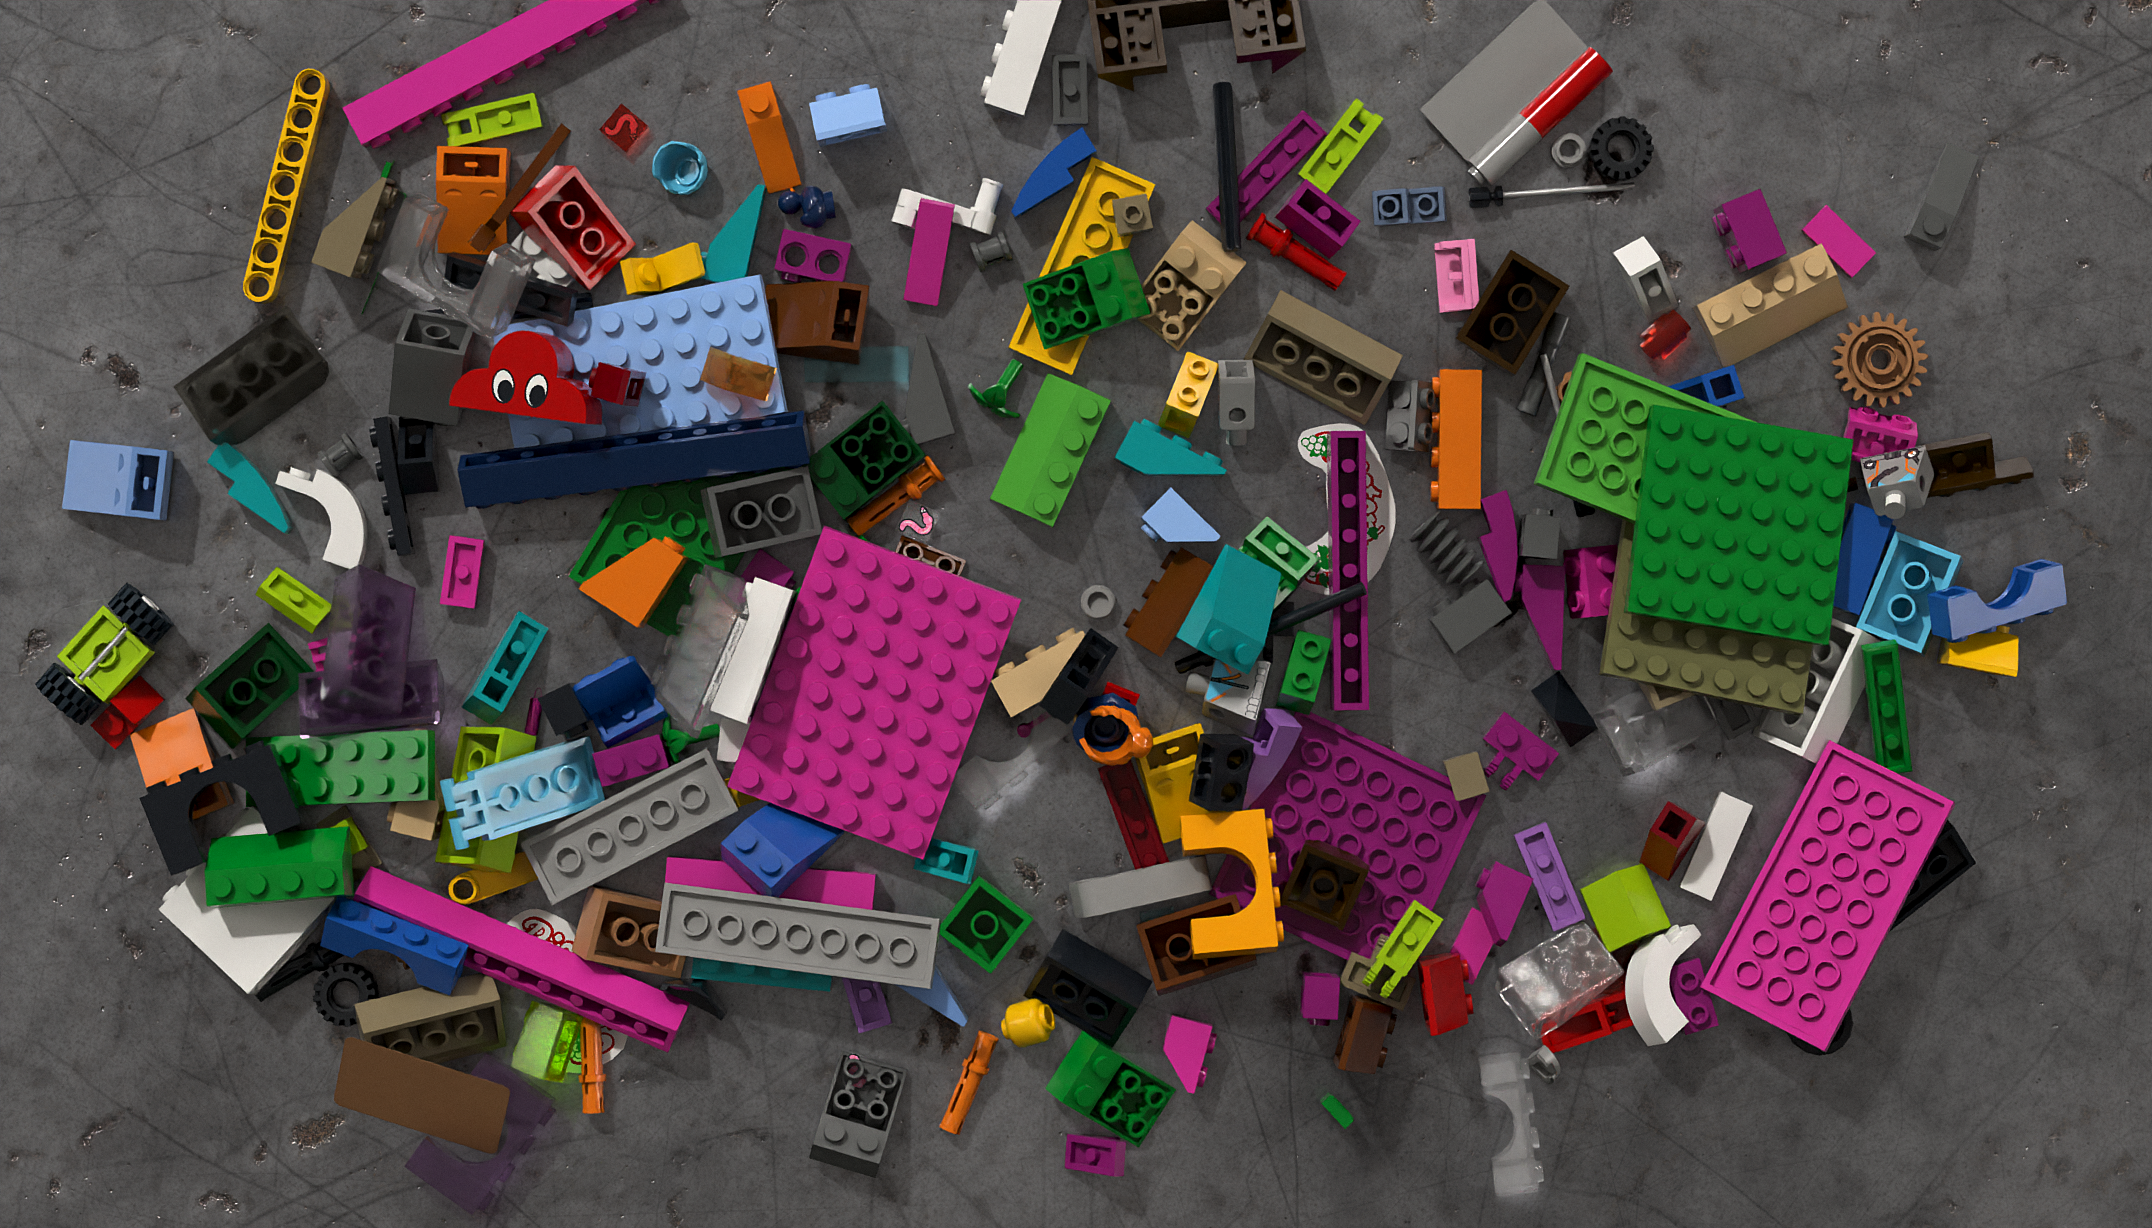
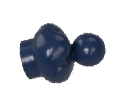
M810 185L805 187L801 195L796 193L793 188H790L789 191L783 192L778 199L779 209L785 214H795L802 207L803 216L800 218V222L805 227L818 229L825 224L827 219L836 218L832 191L823 192L817 186Z

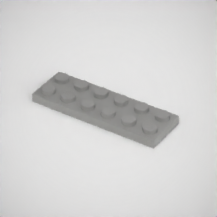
M707 748L520 844L551 905H554L739 811V808Z

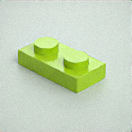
M276 567L255 594L311 634L328 617L334 607L279 567Z

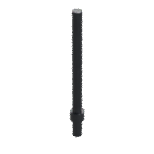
M1359 582L1271 620L1267 637L1367 595L1364 584ZM1198 650L1197 653L1176 661L1175 666L1178 673L1183 674L1201 665L1205 667L1213 665L1216 658Z

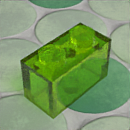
M531 1001L524 1017V1025L519 1041L514 1048V1057L510 1067L542 1080L562 1083L583 1016L553 1004Z

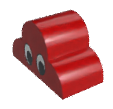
M533 331L512 332L499 340L491 352L489 367L471 370L459 378L452 389L449 406L581 424L601 425L603 414L600 399L591 396L592 388H589V385L582 381L573 379L574 361L566 344L554 335Z

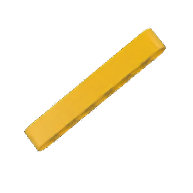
M308 68L302 70L295 78L243 281L245 295L248 299L259 304L272 302L279 293L330 93L328 79L315 69ZM311 77H318L321 82L319 91L312 95L306 94L304 90L306 80ZM304 110L310 111L312 115L311 124L306 128H298L295 122L297 114ZM294 144H300L304 150L302 158L299 161L290 162L287 157L288 149ZM285 178H292L295 183L294 191L290 195L282 196L278 190L280 181ZM283 211L286 215L285 225L281 229H273L270 225L271 216L275 212ZM268 245H275L278 251L276 260L271 263H265L261 257L262 250ZM265 278L269 283V290L266 295L256 297L253 292V285L258 279Z

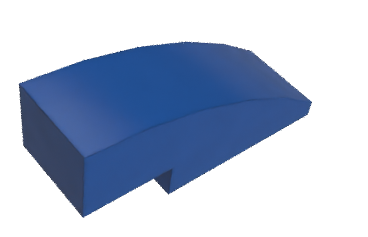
M1083 127L1056 146L1033 171L1011 210L1014 219L1019 218L1074 184V179L1070 175L1069 170L1097 153Z

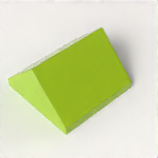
M1643 864L1615 871L1579 890L1607 954L1671 927Z

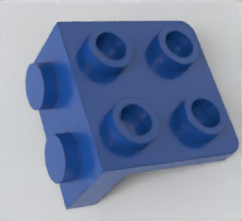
M634 656L617 659L604 670L585 676L573 687L576 696L590 714L607 749L669 716L653 682Z

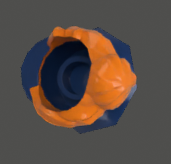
M1115 693L1087 698L1074 716L1073 738L1076 744L1096 763L1111 766L1117 764L1124 765L1133 756L1135 758L1145 757L1153 747V736L1148 728L1140 726L1136 706Z

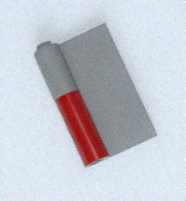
M1536 0L1419 110L1470 165L1471 168L1468 170V173L1481 186L1485 183L1492 186L1613 73V70L1600 54L1583 43L1546 0Z

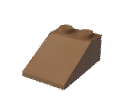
M596 885L588 887L572 952L585 960L678 979L681 977L686 956L655 952L661 901Z

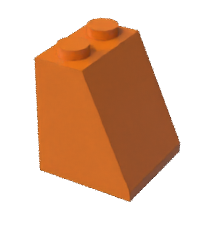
M666 536L663 540L653 538L583 582L579 590L637 628H644L689 558L682 554L685 547Z

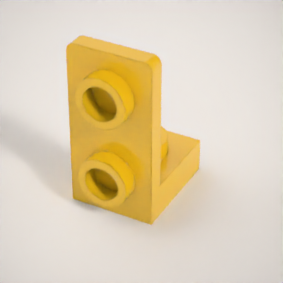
M693 242L653 258H628L620 261L627 295H655L705 275L699 244Z
M1191 352L1186 353L1158 426L1190 438L1218 369V363Z

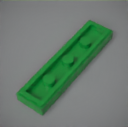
M1894 639L1861 645L1875 763L1897 774L1912 772L1898 643Z

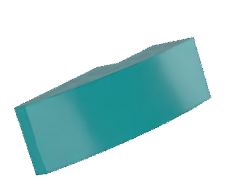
M222 439L207 463L235 482L227 494L283 533L290 534L293 526L273 486L262 471L243 452L228 440Z

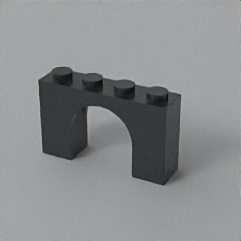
M263 740L243 748L245 751L243 756L232 759L231 754L211 761L213 768L200 773L199 768L196 767L179 774L178 776L181 781L168 786L165 780L146 788L148 794L139 799L171 876L207 862V855L197 833L193 814L196 801L201 793L217 782L237 784L252 796L269 836L306 822L275 744L265 746Z

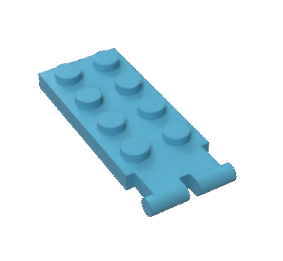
M581 736L467 772L468 780L455 784L453 778L439 781L446 811L456 810L458 817L449 819L455 849L468 848V840L482 836V840H493L588 809L604 801L603 789L592 755L594 751L590 736Z

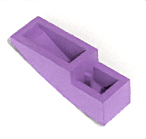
M1263 708L1253 738L1242 737L1254 743L1253 760L1250 765L1247 793L1244 798L1242 811L1259 797L1277 775L1291 753L1302 730V726L1286 709Z

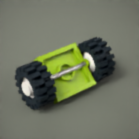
M126 583L108 602L112 610L103 605L57 655L75 676L59 664L53 663L35 683L37 689L57 709L64 712L67 717L80 725H83L101 705L97 696L103 702L109 704L110 700L121 691L155 653L139 636L144 637L152 645H156L174 625L162 609L158 608L153 601L131 584Z

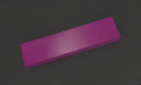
M1304 110L1237 176L1240 223L1327 135ZM1218 195L1205 209L1221 224Z

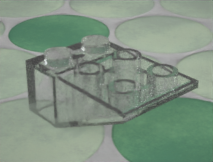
M1581 920L1498 970L1495 990L1536 1041L1568 1021L1623 975L1624 970L1585 921Z

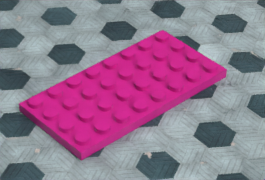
M1829 740L1700 987L1827 1052L1956 803Z

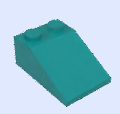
M1225 544L1176 637L1248 675L1265 645L1281 572Z

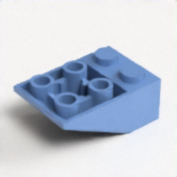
M70 440L62 509L166 521L174 452Z

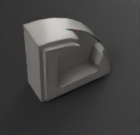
M1546 1045L1533 1052L1525 1061L1530 1068L1550 1085L1560 1075L1561 1068L1559 1062Z

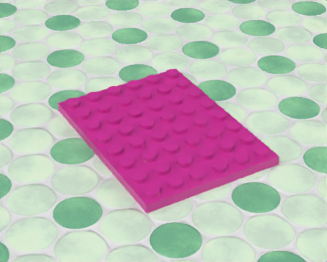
M824 526L727 787L914 857L924 859L1021 599Z

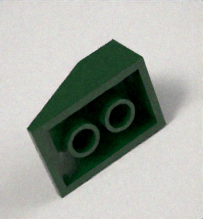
M268 622L201 681L185 699L223 740L234 749L316 673Z

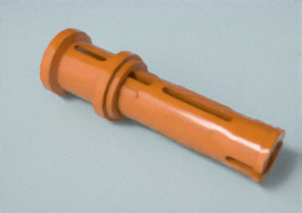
M928 454L923 457L924 462L909 473H903L898 478L899 482L846 519L858 537L911 498L919 500L922 498V493L938 481L942 483L946 480Z

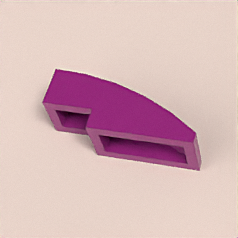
M1504 490L1481 499V510L1490 533L1477 537L1496 590L1501 599L1506 602L1511 600L1518 553L1514 513L1508 492Z

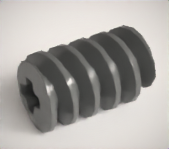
M1440 509L1414 531L1410 541L1413 543L1423 540L1418 551L1420 553L1432 551L1427 562L1429 564L1441 562L1436 573L1438 575L1446 572L1450 573L1445 582L1447 586L1456 582L1460 584L1485 562L1481 560L1472 563L1477 552L1474 549L1463 552L1468 541L1466 539L1454 541L1459 531L1457 528L1445 530L1450 522L1447 517L1437 521L1436 518L1441 511Z

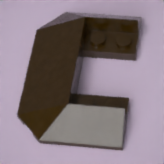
M1087 0L1098 78L1133 92V77L1168 73L1162 29L1230 20L1237 64L1270 59L1272 74L1306 51L1299 0Z

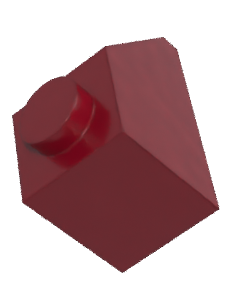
M599 362L598 367L592 369L589 378V388H592L591 396L619 405L638 407L646 373L606 362Z

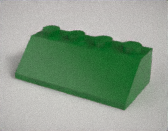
M350 827L279 832L271 836L265 833L211 838L205 866L207 906L223 908L353 897L354 884Z

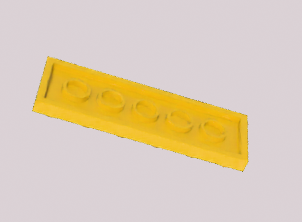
M1092 157L1039 277L1109 251L1128 248L1133 235L1118 237L1112 200L1147 194L1149 201L1156 184ZM1028 302L1008 348L1072 376L1089 335L1044 350Z

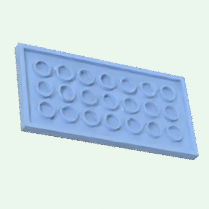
M760 274L575 311L574 321L569 326L539 318L492 328L495 345L504 336L516 331H533L556 336L566 344L572 354L574 361L573 379L582 381L589 385L592 369L594 367L597 368L599 362H606L646 373L638 407L619 405L600 399L603 413L601 425L508 414L514 448L755 418L788 412L763 278Z

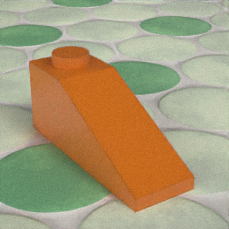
M771 81L738 90V96L768 194L802 185Z

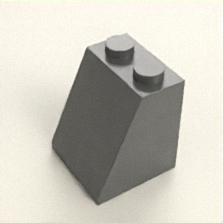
M408 309L395 341L388 414L397 415L407 420L419 419L430 421L441 426L458 425L464 408L449 406L450 395L459 378L470 371L477 320Z

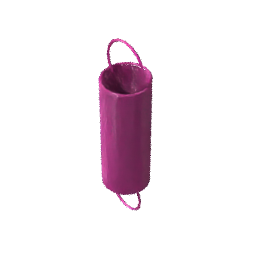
M535 694L534 698L530 699L524 733L532 736L538 735L542 706L538 698H535Z

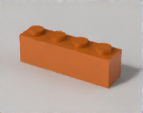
M1440 369L1438 377H1432L1431 380L1432 389L1434 390L1435 398H1438L1437 412H1431V425L1433 433H1437V446H1431L1430 463L1431 467H1437V481H1431L1430 502H1436V509L1479 510L1481 509L1482 370Z

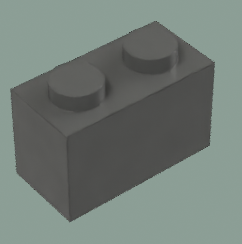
M1477 578L1473 579L1459 589L1463 594L1461 597L1453 602L1446 598L1431 609L1435 615L1428 620L1452 653L1458 652L1511 614V611L1488 579H1484L1482 582H1479Z

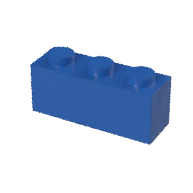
M1850 503L1843 522L1833 608L1852 615H1860L1861 610L1864 609L1871 592L1869 587L1872 579L1877 577L1884 558L1880 557L1884 545H1890L1896 531V526L1892 525L1894 519L1886 515L1878 516L1875 514L1874 509L1858 503Z

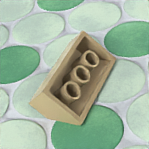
M1822 243L1692 307L1722 368L1731 366L1848 308L1838 275Z

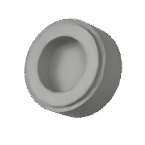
M1091 586L1084 591L1081 597V608L1092 619H1104L1115 608L1114 594L1105 586Z

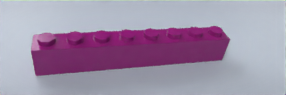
M1366 431L1327 432L1329 595L1359 582L1364 584L1367 595L1329 611V638L1331 639L1330 710H1369Z

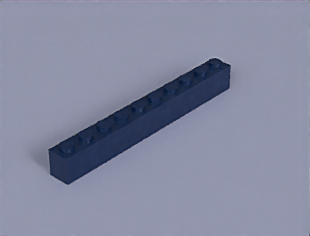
M804 411L755 418L460 455L457 472L465 508L476 507L478 509L492 507L494 504L506 502L522 504L530 499L537 498L555 500L568 494L578 493L579 495L586 496L594 494L599 490L613 489L614 491H624L632 486L646 484L656 487L676 480L693 482L707 476L725 478L738 472L762 473L769 470V468L777 467L795 469L810 463L811 446Z

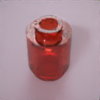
M1672 309L1668 314L1663 313L1640 335L1643 342L1639 346L1652 360L1659 357L1664 361L1688 338L1686 334L1691 330V327Z

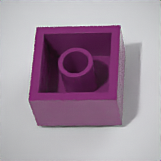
M1761 189L1721 204L1713 210L1715 216L1711 220L1714 229L1719 237L1724 235L1729 247L1725 249L1726 258L1732 269L1737 267L1739 274L1787 254Z

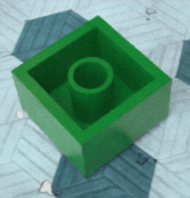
M978 875L942 921L939 934L991 974L1034 917L985 878Z

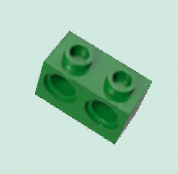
M1298 629L1292 643L1275 706L1306 715L1310 714L1329 651L1330 638Z

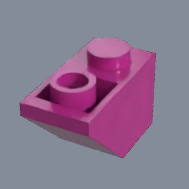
M1171 1014L1162 1047L1187 1092L1194 1094L1196 1086L1203 1088L1208 1067L1202 1066L1205 1053L1212 1054L1217 1034L1211 1032L1212 1024Z

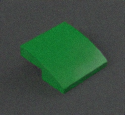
M1266 517L1245 538L1243 545L1238 549L1242 553L1281 572L1272 615L1296 591L1320 560L1318 556L1269 517Z

